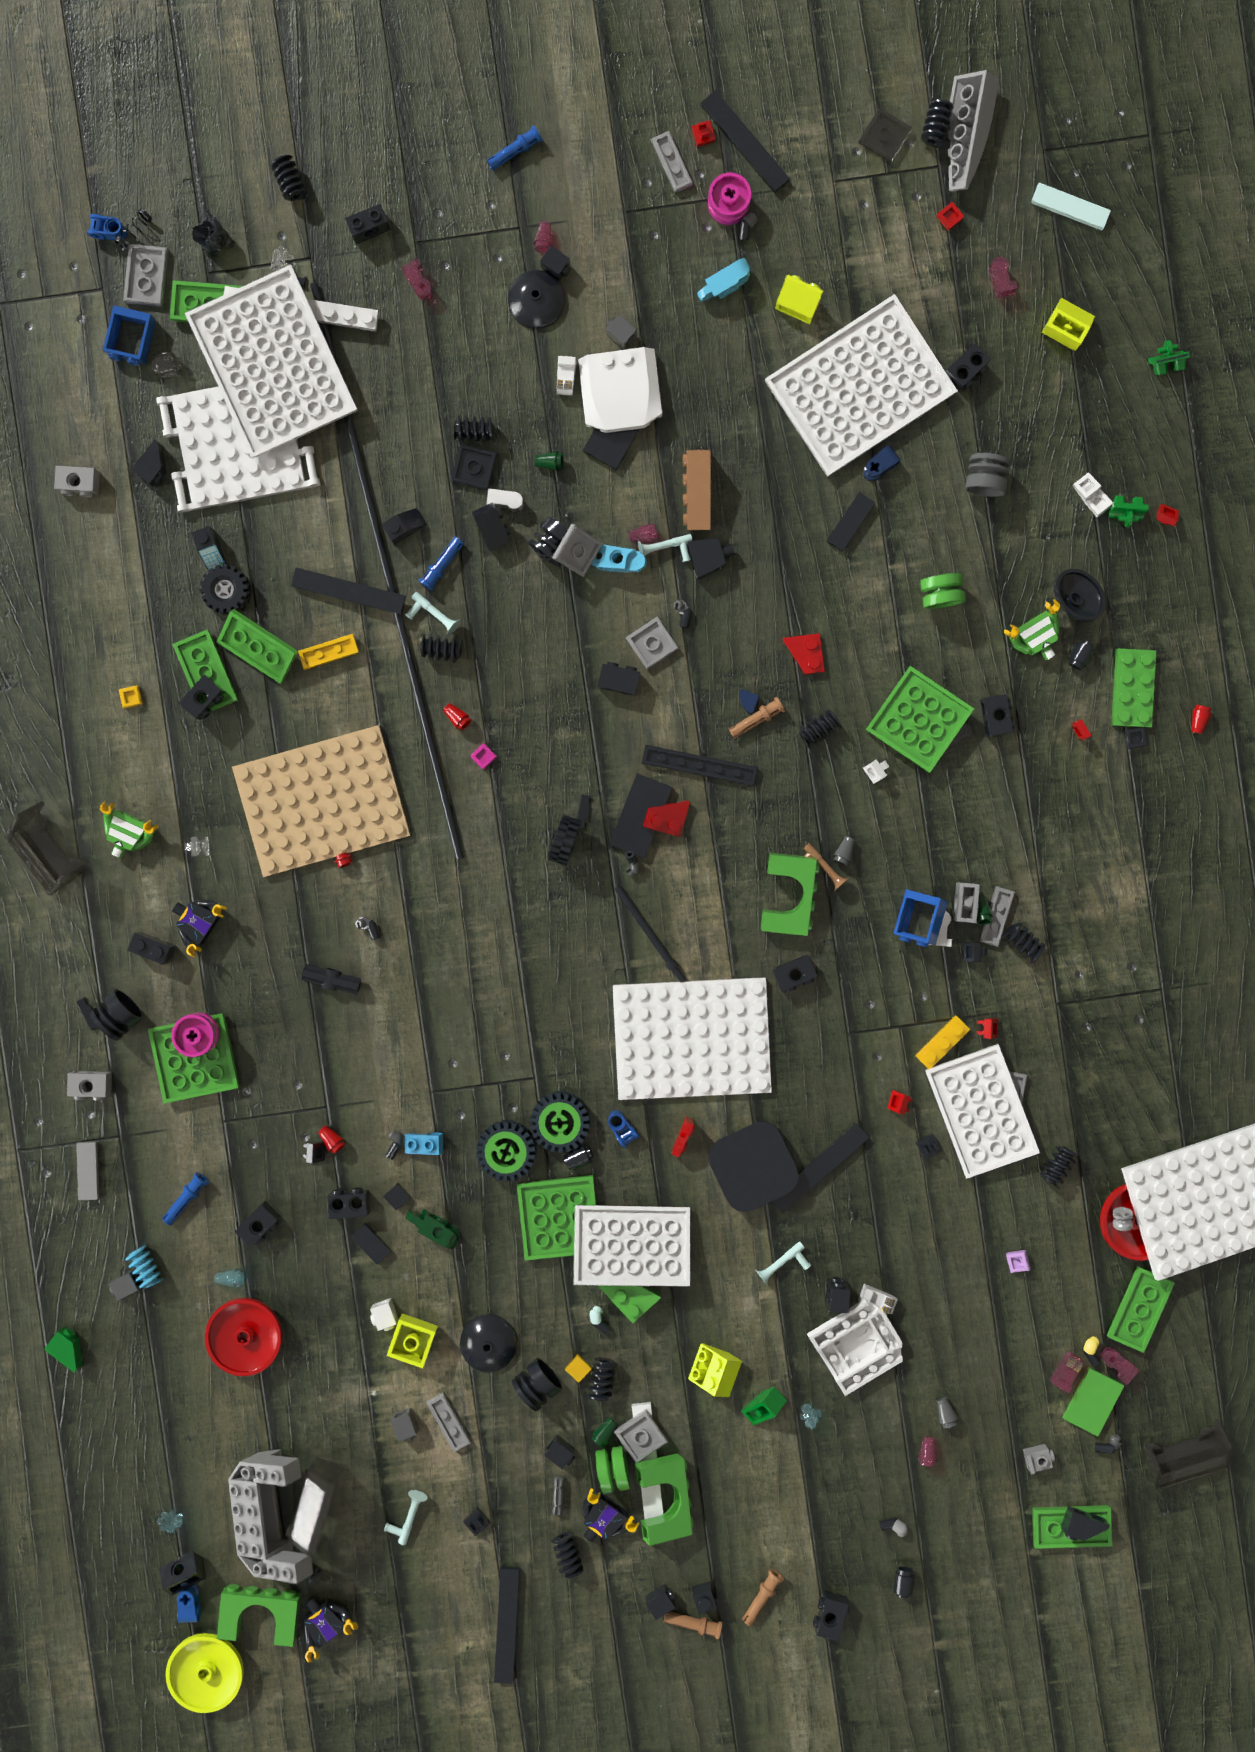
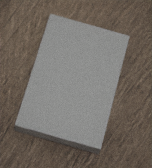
M136 244L129 245L123 298L125 303L163 307L169 254L168 248Z

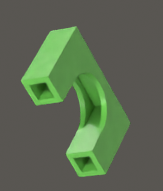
M769 852L768 874L790 876L797 879L803 887V897L798 906L789 911L763 909L761 931L808 936V931H812L813 920L810 919V912H814L815 901L812 900V896L817 891V882H814L815 874H819L820 863H817L815 857Z
M678 1453L634 1463L636 1482L641 1487L646 1488L668 1483L672 1485L674 1490V1500L667 1512L660 1516L641 1520L643 1540L651 1546L692 1535L694 1523L690 1515L692 1505L688 1497L689 1481L686 1478V1460Z
M237 1584L226 1585L221 1593L217 1639L236 1641L241 1631L243 1610L252 1605H261L268 1608L275 1617L274 1645L293 1647L297 1639L301 1593H296L294 1590L277 1591L275 1588L258 1589L256 1586L239 1587Z

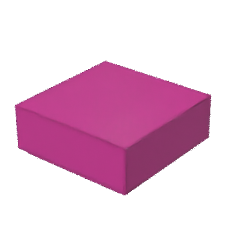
M484 743L470 756L483 770L497 758Z

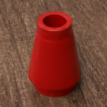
M449 703L443 709V712L456 729L462 731L471 723L469 714Z
M1196 705L1192 714L1191 732L1203 734L1212 715V708Z
M327 1125L319 1130L318 1134L329 1152L336 1154L345 1146L344 1139Z

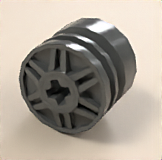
M992 453L972 454L969 460L971 464L968 466V469L974 474L967 476L965 490L980 496H1004L1008 481L1003 476L1009 474L1008 468L1011 465V460L1005 456Z

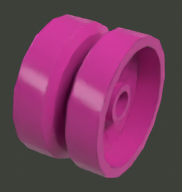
M732 172L721 174L714 179L710 185L708 195V209L714 220L720 224L733 225L740 222L747 215L751 200V189L747 180L741 175Z
M197 1012L184 1016L175 1023L172 1029L171 1039L173 1046L179 1053L188 1057H197L208 1053L216 1047L220 1040L219 1025L207 1013Z

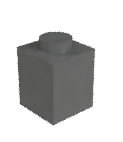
M621 315L611 318L606 325L607 335L623 350L637 336L636 329Z
M135 1269L109 1283L110 1293L113 1297H116L117 1301L140 1289L139 1286L142 1282H136V1279L139 1277L138 1274H132Z
M411 1408L392 1415L390 1421L398 1442L402 1440L407 1442L414 1439L419 1428Z

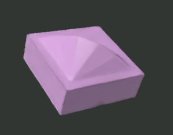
M1026 1250L1007 1252L1006 1256L1011 1273L1029 1271L1031 1269Z

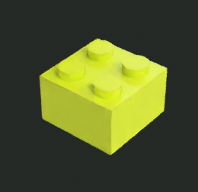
M402 1313L387 1356L423 1368L438 1326Z

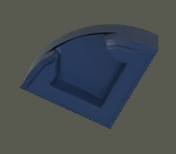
M741 689L740 702L743 708L752 714L759 695Z

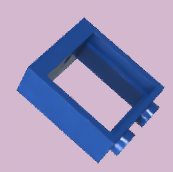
M113 305L103 351L108 355V358L115 361L123 359L132 365L138 366L139 363L146 365L156 319L148 313ZM122 320L145 325L138 355L115 350Z
M906 889L893 934L899 935V940L911 942V939L917 940V945L927 948L929 944L936 946L948 901ZM916 901L936 906L927 938L907 933Z

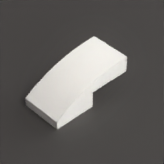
M1089 472L1073 484L1081 499L1096 517H1099L1112 506L1113 502L1101 490V485Z

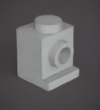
M1045 1444L1023 1449L1026 1465L1031 1474L1053 1468L1052 1462H1055L1053 1451L1049 1450Z

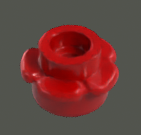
M346 852L336 856L337 860L334 863L339 868L346 867L353 863L352 855H347Z

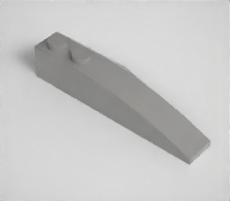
M988 70L954 76L950 102L953 103L954 107L950 110L952 112L951 117H948L950 120V130L948 131L950 149H948V157L951 158L949 190L951 192L968 189L985 148L1000 80Z

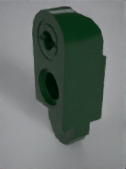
M423 1209L422 1213L413 1210L408 1211L405 1218L415 1224L419 1229L417 1233L446 1248L455 1249L459 1241V1232L457 1228L448 1223L449 1221Z

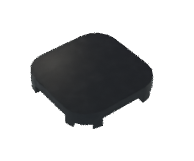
M757 1121L721 1139L719 1138L709 1150L708 1159L727 1202L737 1211L748 1212L788 1194L798 1183L797 1167L780 1131L770 1122Z

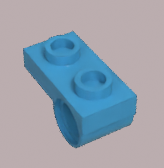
M443 1133L405 1134V1154L441 1155L444 1153Z

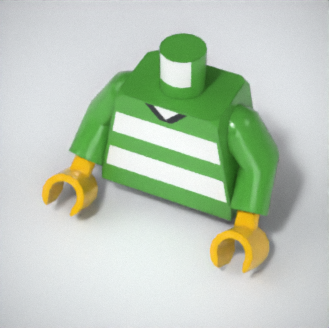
M1055 599L1053 600L1054 605L1052 607L1048 602L1045 604L1049 612H1043L1019 628L1011 624V632L1006 629L1004 630V634L1009 636L1016 650L1031 656L1040 651L1045 660L1056 655L1050 644L1058 640L1059 635L1058 610L1060 609V604Z
M106 801L101 804L100 810L103 812L107 841L115 844L112 855L122 858L126 849L129 851L141 850L152 842L154 831L159 828L157 824L153 826L150 824L151 820L144 822L120 810H114L113 812L114 803H111L109 807L106 805Z

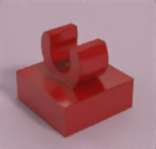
M710 120L691 126L696 147L715 142Z
M987 1018L977 1021V1024L984 1026L983 1031H977L978 1035H984V1038L987 1039L998 1038V1018Z
M892 1090L887 1109L905 1115V1112L910 1111L907 1108L908 1102L913 1100L906 1094Z

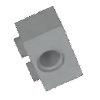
M55 467L54 489L59 491L61 495L73 496V494H80L81 497L91 498L92 495H99L100 472L95 468ZM80 478V484L74 486L75 480Z
M956 882L953 921L976 923L980 884Z
M72 1071L68 1073L67 1096H74L75 1100H84L86 1097H93V1100H105V1097L111 1095L112 1072ZM88 1081L93 1085L92 1091L86 1086Z

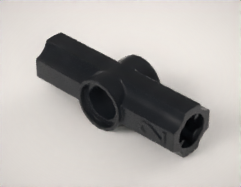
M305 964L301 975V980L321 985L325 989L340 990L356 995L360 990L362 980L359 977L343 974L339 970L324 969Z

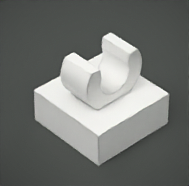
M875 760L863 769L874 784L887 776L884 770L889 765L886 761L879 764Z

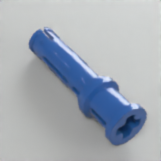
M533 125L531 130L523 135H518L516 141L487 159V163L492 171L522 151H529V147L535 143H541L543 140L536 127Z
M454 536L434 565L431 564L428 567L427 573L418 581L428 590L432 591L434 584L439 578L443 577V571L464 543Z
M195 1172L191 1182L184 1186L181 1196L162 1217L163 1222L171 1226L190 1201L199 1196L200 1190L209 1184V1180L203 1174Z

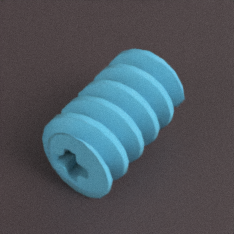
M147 1245L131 1252L125 1259L126 1261H133L129 1268L136 1267L132 1273L133 1275L139 1274L136 1282L143 1281L139 1288L151 1287L164 1279H157L160 1271L154 1272L157 1265H150L154 1259L152 1257L146 1258L150 1254V1251H143Z

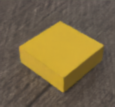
M138 685L119 689L124 709L143 705Z
M577 1355L566 1366L565 1371L579 1383L592 1367L580 1355Z

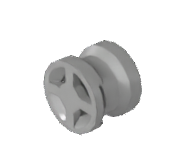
M1126 1207L1115 1208L1113 1210V1217L1115 1218L1113 1220V1227L1120 1231L1132 1229V1210Z

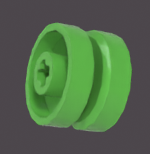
M943 574L921 580V591L931 593L922 599L923 608L937 609L965 603V591L957 589L964 584L963 574Z
M623 1446L612 1448V1461L606 1449L596 1451V1469L603 1494L614 1492V1479L620 1491L630 1489L629 1471Z

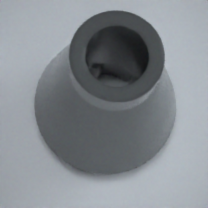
M844 837L833 855L835 863L842 866H848L851 863L855 840L850 837Z
M944 1397L936 1400L939 1421L943 1428L956 1426L958 1424V1417L948 1398Z

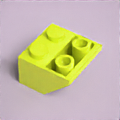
M787 275L775 309L810 324L820 303L823 290L816 284L803 282L798 276Z
M1061 298L1041 333L1076 351L1088 333L1095 316Z
M701 1343L688 1379L714 1397H729L742 1361L726 1351Z

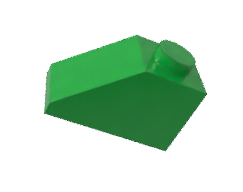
M62 1327L44 1350L72 1372H76L83 1364L79 1337L76 1336L72 1329Z
M773 1386L762 1391L741 1412L753 1425L776 1417L787 1400Z

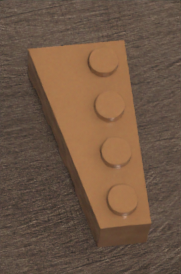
M686 450V454H683V466H686V474H683V486H686L687 494H683V506H687V514H683V526H687V530H710V450Z

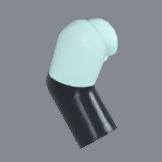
M594 1306L593 1310L589 1313L591 1324L606 1334L610 1326L601 1320L602 1308Z

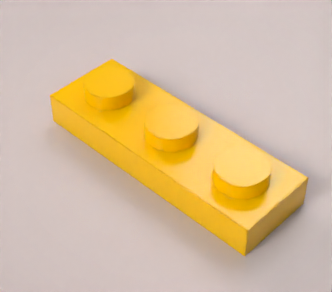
M354 634L298 651L304 670L360 653Z
M955 1015L915 1056L928 1069H931L970 1028Z

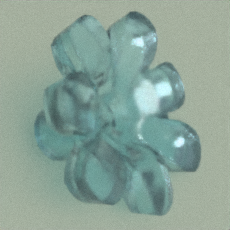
M804 1404L801 1406L803 1413L800 1414L801 1420H806V1427H810L812 1430L816 1427V1423L819 1422L818 1417L821 1416L820 1409L815 1410L811 1408L810 1404Z
M170 1509L169 1514L162 1512L161 1518L157 1519V1524L161 1526V1531L174 1533L176 1528L182 1526V1514L175 1515V1509Z

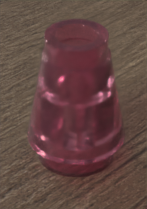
M546 221L540 222L533 243L535 250L539 253H546L549 247L553 246L551 224Z
M647 523L629 531L631 543L638 541L654 542V539H658L655 523Z
M924 1436L918 1456L920 1465L935 1467V1462H937L935 1438Z

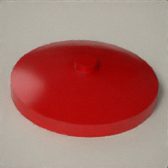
M1126 1184L1121 1185L1107 1197L1102 1207L1100 1226L1103 1237L1111 1249L1119 1255L1131 1260H1148ZM1126 1207L1132 1210V1229L1120 1231L1113 1227V1220L1115 1219L1113 1217V1210L1115 1208Z
M237 1298L224 1303L212 1314L205 1329V1346L211 1360L221 1370L236 1376H250L265 1370L275 1360L282 1345V1327L277 1315L269 1306L252 1298Z

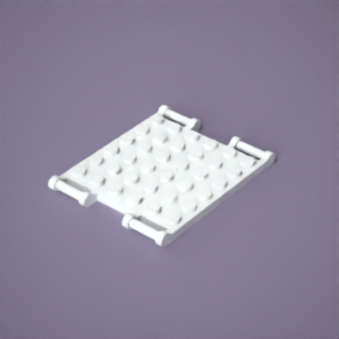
M219 386L156 398L157 405H160L164 430H162L163 436L166 438L179 436L185 471L171 473L179 504L177 505L178 512L194 511L321 485L320 479L317 478L313 446L299 449L297 439L253 459ZM169 404H173L177 428L171 427L167 406ZM301 456L306 457L310 477L308 481H305ZM183 479H187L191 497V503L186 504L182 484Z

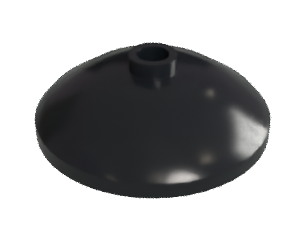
M531 270L519 275L511 284L508 292V305L512 316L523 326L534 329L544 328L553 324L561 316L565 306V293L561 283L555 276L546 271ZM537 292L539 296L533 297L532 294Z
M1067 569L1058 575L1054 582V595L1056 601L1060 604V608L1067 615L1083 622L1094 621L1102 615L1106 606V598L1102 587L1094 577L1079 569Z
M484 1314L473 1318L464 1327L460 1337V1350L463 1358L471 1367L482 1372H494L507 1366L513 1359L517 1348V1337L513 1327L504 1318L493 1314ZM488 1344L491 1348L487 1350L484 1348V1345Z

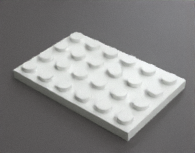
M998 1044L925 1070L966 1179L1040 1153Z
M575 1205L574 1285L690 1286V1207Z

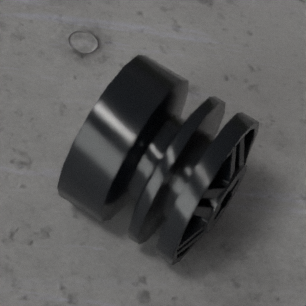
M547 516L540 526L545 535L543 536L535 532L534 537L539 543L530 539L528 544L541 559L560 568L562 564L552 557L568 529L555 519Z
M114 989L105 998L106 1004L99 1003L97 1008L90 1011L91 1019L105 1035L115 1041H119L123 1034L128 1033V1026L134 1027L143 1019V1013L138 1005L128 995L118 989Z
M536 1358L527 1366L528 1373L521 1371L519 1376H515L512 1379V1385L528 1407L534 1411H539L542 1405L547 1404L546 1396L554 1398L562 1391L563 1387L554 1371L542 1359Z

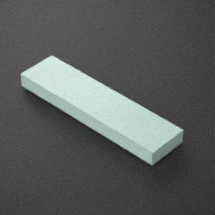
M1038 183L1031 203L1101 231L1104 229L1111 211L1042 183Z

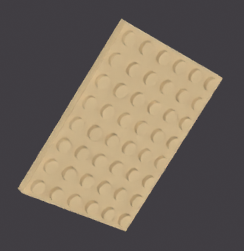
M380 725L232 767L263 877L334 858L344 852L348 854L411 836Z

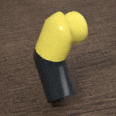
M1094 1336L1087 1339L1083 1348V1353L1092 1366L1100 1363L1099 1358L1095 1354L1100 1342Z

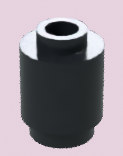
M1085 640L1078 642L1069 657L1070 661L1068 664L1082 671L1088 665L1095 652L1093 644Z
M582 1145L567 1152L564 1160L569 1170H576L591 1163V1158L594 1156L590 1147L586 1148L585 1145Z
M899 1566L895 1572L894 1592L900 1598H908L913 1595L915 1575L912 1568Z

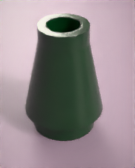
M555 451L535 455V467L556 471L563 469V453Z
M979 895L977 924L987 925L992 922L994 916L986 896Z
M608 1417L592 1433L593 1437L591 1439L597 1445L604 1448L605 1445L609 1444L617 1423Z

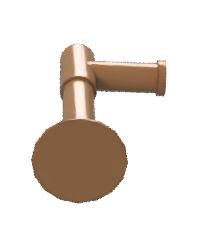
M810 843L803 848L807 852L804 856L817 859V863H820V867L832 879L835 890L849 879L839 876Z

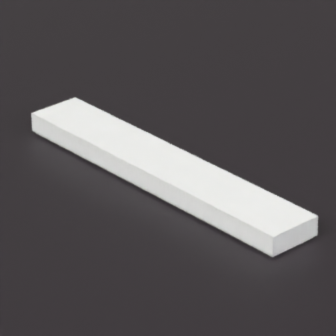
M651 1402L632 1404L633 1417L647 1409L652 1417ZM654 1451L640 1462L657 1458V1452ZM660 1484L646 1488L641 1487L645 1519L662 1515L663 1505Z

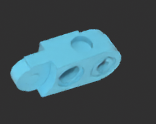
M745 258L739 259L705 279L707 286L697 293L700 300L706 301L716 296L722 299L738 290L739 286L747 282L750 276V266Z
M602 544L598 551V554H602V558L598 560L595 556L591 565L601 571L629 573L643 570L647 565V559L640 551ZM619 556H623L622 562L616 564V559Z

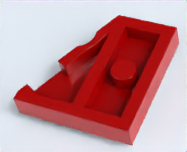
M820 633L783 638V643L787 646L805 675L824 672Z
M684 800L678 803L648 808L643 827L680 837L690 801Z
M687 1116L671 1151V1154L679 1157L681 1153H685L688 1145L686 1141L689 1136H692L695 1129L693 1119Z

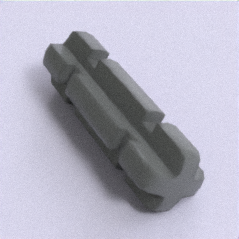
M555 1476L552 1513L554 1515H562L564 1477Z

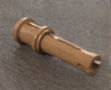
M776 697L768 705H762L755 714L729 728V731L733 738L736 739L765 720L766 722L770 721L778 713H784L785 709Z
M775 1569L769 1570V1575L765 1582L760 1584L758 1595L742 1617V1620L748 1626H753L768 1599L776 1594L775 1590L778 1585L784 1581L782 1574Z
M671 1611L664 1615L663 1623L698 1631V1634L702 1636L706 1634L715 1637L717 1640L720 1638L721 1621L717 1623L707 1620L706 1617L698 1619Z

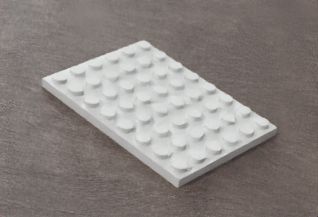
M291 265L185 313L253 459L358 411Z
M895 294L765 378L766 384L827 477L957 393L954 384Z
M765 977L682 981L681 983L661 982L613 985L618 1100L771 1093Z
M1255 1124L1121 1168L1155 1280L1159 1281L1255 1247Z

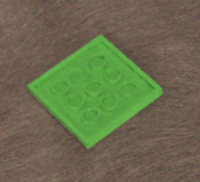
M909 666L866 728V731L930 773L974 708Z
M224 1013L210 1015L216 1020L220 1028V1040L216 1047L210 1052L197 1057L185 1056L179 1053L173 1046L171 1035L175 1023L148 1029L164 1104L240 1087Z
M593 1175L517 1183L525 1260L574 1255L575 1205L596 1206Z

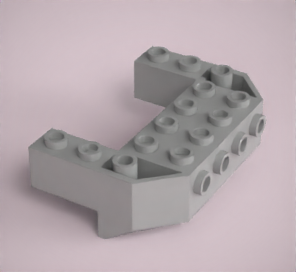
M279 1449L258 1452L242 1460L228 1479L237 1556L254 1577L297 1584L313 1574L311 1555L293 1552L292 1540L280 1538L274 1485L286 1486L301 1478L299 1458L283 1457Z

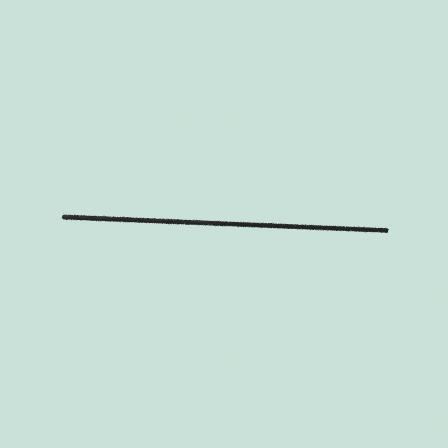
M311 283L310 286L314 300L322 301L318 283ZM320 323L324 338L339 368L328 324ZM350 414L345 416L344 420L388 591L396 593ZM394 613L456 860L464 857L403 617L400 614Z

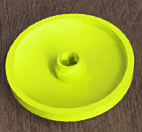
M209 1633L196 1634L183 1640L171 1654L166 1667V1683L173 1698L184 1708L198 1713L215 1712L227 1706L237 1695L244 1676L242 1658L234 1645L228 1640L217 1639V1635Z

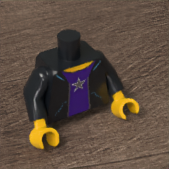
M197 900L196 902H190L187 907L178 902L174 906L172 912L180 916L176 926L187 948L186 952L188 955L196 958L194 955L195 951H202L198 946L205 943L220 918L224 917L221 910H227L226 906L219 905L213 900Z
M590 1489L588 1496L583 1501L582 1510L584 1525L588 1527L584 1537L588 1541L593 1542L597 1535L606 1540L609 1537H615L627 1531H636L639 1522L633 1523V1516H630L628 1519L627 1510L598 1490L594 1494L592 1493L593 1489Z
M314 1596L306 1601L305 1605L310 1611L307 1613L303 1624L306 1649L309 1650L305 1655L307 1662L312 1663L311 1655L313 1653L316 1660L320 1658V1653L315 1651L316 1647L319 1649L342 1631L346 1635H352L351 1627L353 1630L358 1629V1624L351 1622L352 1617L346 1605L332 1601L329 1598L320 1604Z

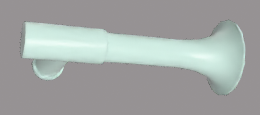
M688 534L649 545L638 541V548L646 556L653 551L680 546L683 562L691 561L687 542L692 541V536Z
M418 592L412 595V599L416 603L405 614L408 618L412 620L419 609L423 607L445 625L448 631L447 636L457 629L460 620L453 621L447 618Z
M799 1241L770 1267L762 1271H755L768 1286L767 1282L770 1276L793 1257L799 1261L804 1270L808 1269L811 1264L802 1255L801 1251L805 1247Z
M411 1490L408 1492L411 1498V1506L402 1529L386 1523L384 1531L400 1536L398 1543L401 1545H406L419 1504L427 1500L426 1494L421 1491Z

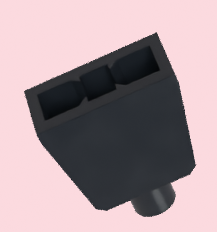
M719 538L687 542L697 580L726 566L725 558L735 555L732 544L721 547Z

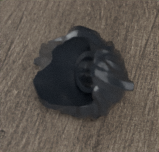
M207 210L206 213L201 215L200 223L192 228L193 241L203 247L204 251L208 254L221 252L222 247L228 240V235L225 236V229H223L216 217Z

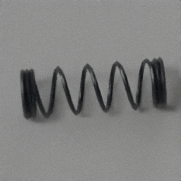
M143 209L138 210V218H132L133 224H127V230L121 231L122 237L114 239L116 245L124 251L128 250V245L119 238L124 239L129 245L131 243L124 238L123 231L130 233L133 238L137 239L129 231L128 225H132L139 232H142L140 228L135 226L133 219H139L145 226L147 224L140 219L139 215L146 222L152 221L151 216Z

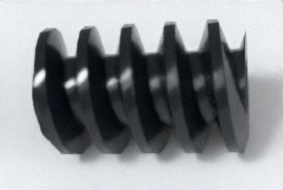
M934 100L930 102L923 133L921 134V140L925 144L932 147H942L944 145L942 140L946 138V134L943 132L948 130L946 126L950 123L948 117H951L952 112L950 110L954 107L950 101Z
M291 155L279 156L273 160L271 168L274 171L275 178H277L278 185H280L279 188L283 198L287 201H296L304 198L307 195V191L303 189L304 184L300 182L302 180L301 176L297 175L299 173L298 169L294 168L296 166L295 161H290L292 159Z
M458 415L454 423V440L459 435L461 441L464 440L465 436H467L468 441H471L474 436L475 440L479 442L482 436L483 442H486L488 437L493 442L494 423H492L491 417L485 423L483 417L477 422L476 417L473 416L472 421L469 422L468 416H465L464 421H461V417Z
M424 633L421 642V655L425 658L429 654L430 659H433L436 655L437 660H441L444 656V661L446 662L451 657L452 662L456 663L461 656L463 640L460 639L459 643L456 644L455 638H453L451 643H448V638L445 637L442 642L440 635L437 636L436 640H433L432 634L426 639Z
M827 709L826 716L820 713L819 719L816 717L812 718L813 724L807 721L806 727L800 725L799 734L807 748H810V741L817 744L816 737L822 741L823 733L829 737L830 729L835 733L836 726L841 729L842 727L836 715Z
M1017 922L1011 925L1001 938L1008 936L1007 943L1014 941L1012 948L1014 949L1019 946L1018 953L1020 954L1025 951L1024 959L1031 957L1029 963L1032 964L1042 954L1045 944L1039 943V938H1033L1034 934L1032 932L1027 933L1028 928H1021L1022 923Z
M1065 1146L1055 1147L1059 1152H1052L1055 1160L1048 1159L1047 1161L1051 1166L1043 1167L1047 1173L1040 1172L1043 1179L1058 1187L1056 1183H1064L1061 1176H1068L1064 1170H1072L1069 1163H1076L1072 1157H1079L1078 1154Z
M596 1357L594 1359L598 1363L592 1364V1367L597 1369V1371H591V1375L596 1378L590 1379V1382L595 1384V1386H589V1390L594 1393L588 1394V1398L597 1401H607L612 1397L611 1391L613 1390L612 1383L614 1382L613 1376L615 1375L614 1368L616 1367V1362L609 1358Z
M573 1532L559 1534L551 1540L553 1544H557L553 1548L554 1551H560L555 1555L557 1559H561L557 1562V1565L563 1566L559 1569V1572L566 1573L565 1578L576 1577L584 1571V1567L581 1565L582 1560L579 1557L580 1552L577 1550L578 1544L575 1543L576 1537Z

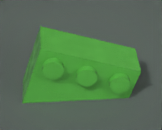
M598 1285L632 1323L661 1298V1292L650 1286Z

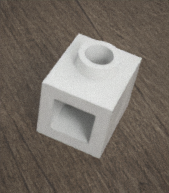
M391 1298L373 1304L370 1309L372 1324L377 1327L378 1331L393 1329L399 1320Z

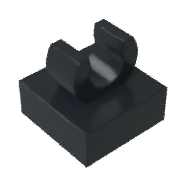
M964 942V961L980 962V956H987V948H980V943Z
M932 1133L915 1142L925 1160L942 1151Z
M323 1141L304 1144V1147L307 1148V1154H304L303 1157L307 1163L325 1161L326 1146Z
M477 1507L463 1520V1523L477 1536L490 1524V1520Z

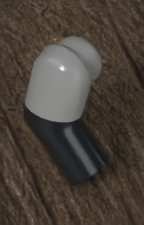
M898 1518L879 1521L881 1531L892 1529L900 1537L907 1535V1526Z

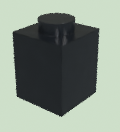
M553 246L549 247L540 260L541 268L555 276L559 281L563 276L566 277L571 270L570 258Z
M556 1435L546 1447L544 1456L563 1470L566 1465L569 1466L573 1462L575 1448L559 1435Z
M710 1581L692 1586L693 1599L698 1614L717 1609L716 1597Z
M665 1584L646 1595V1606L655 1620L675 1609L676 1596L671 1588L668 1590Z

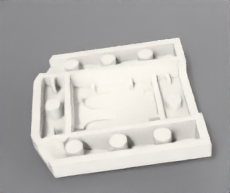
M641 347L590 354L578 359L586 427L590 428L591 426L600 429L601 432L611 433L645 428L656 418L662 417L655 349Z
M866 1299L850 1307L849 1313H840L807 1333L845 1396L903 1361L901 1356V1339L883 1309Z

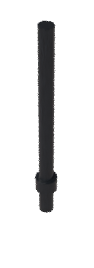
M617 886L614 890L666 962L665 966L667 969L673 972L680 983L686 978L678 968L679 964L677 961L671 958L622 886Z

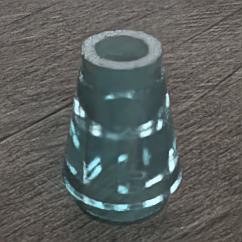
M238 1268L215 1273L214 1276L215 1284L234 1288L242 1286L245 1280L243 1270Z

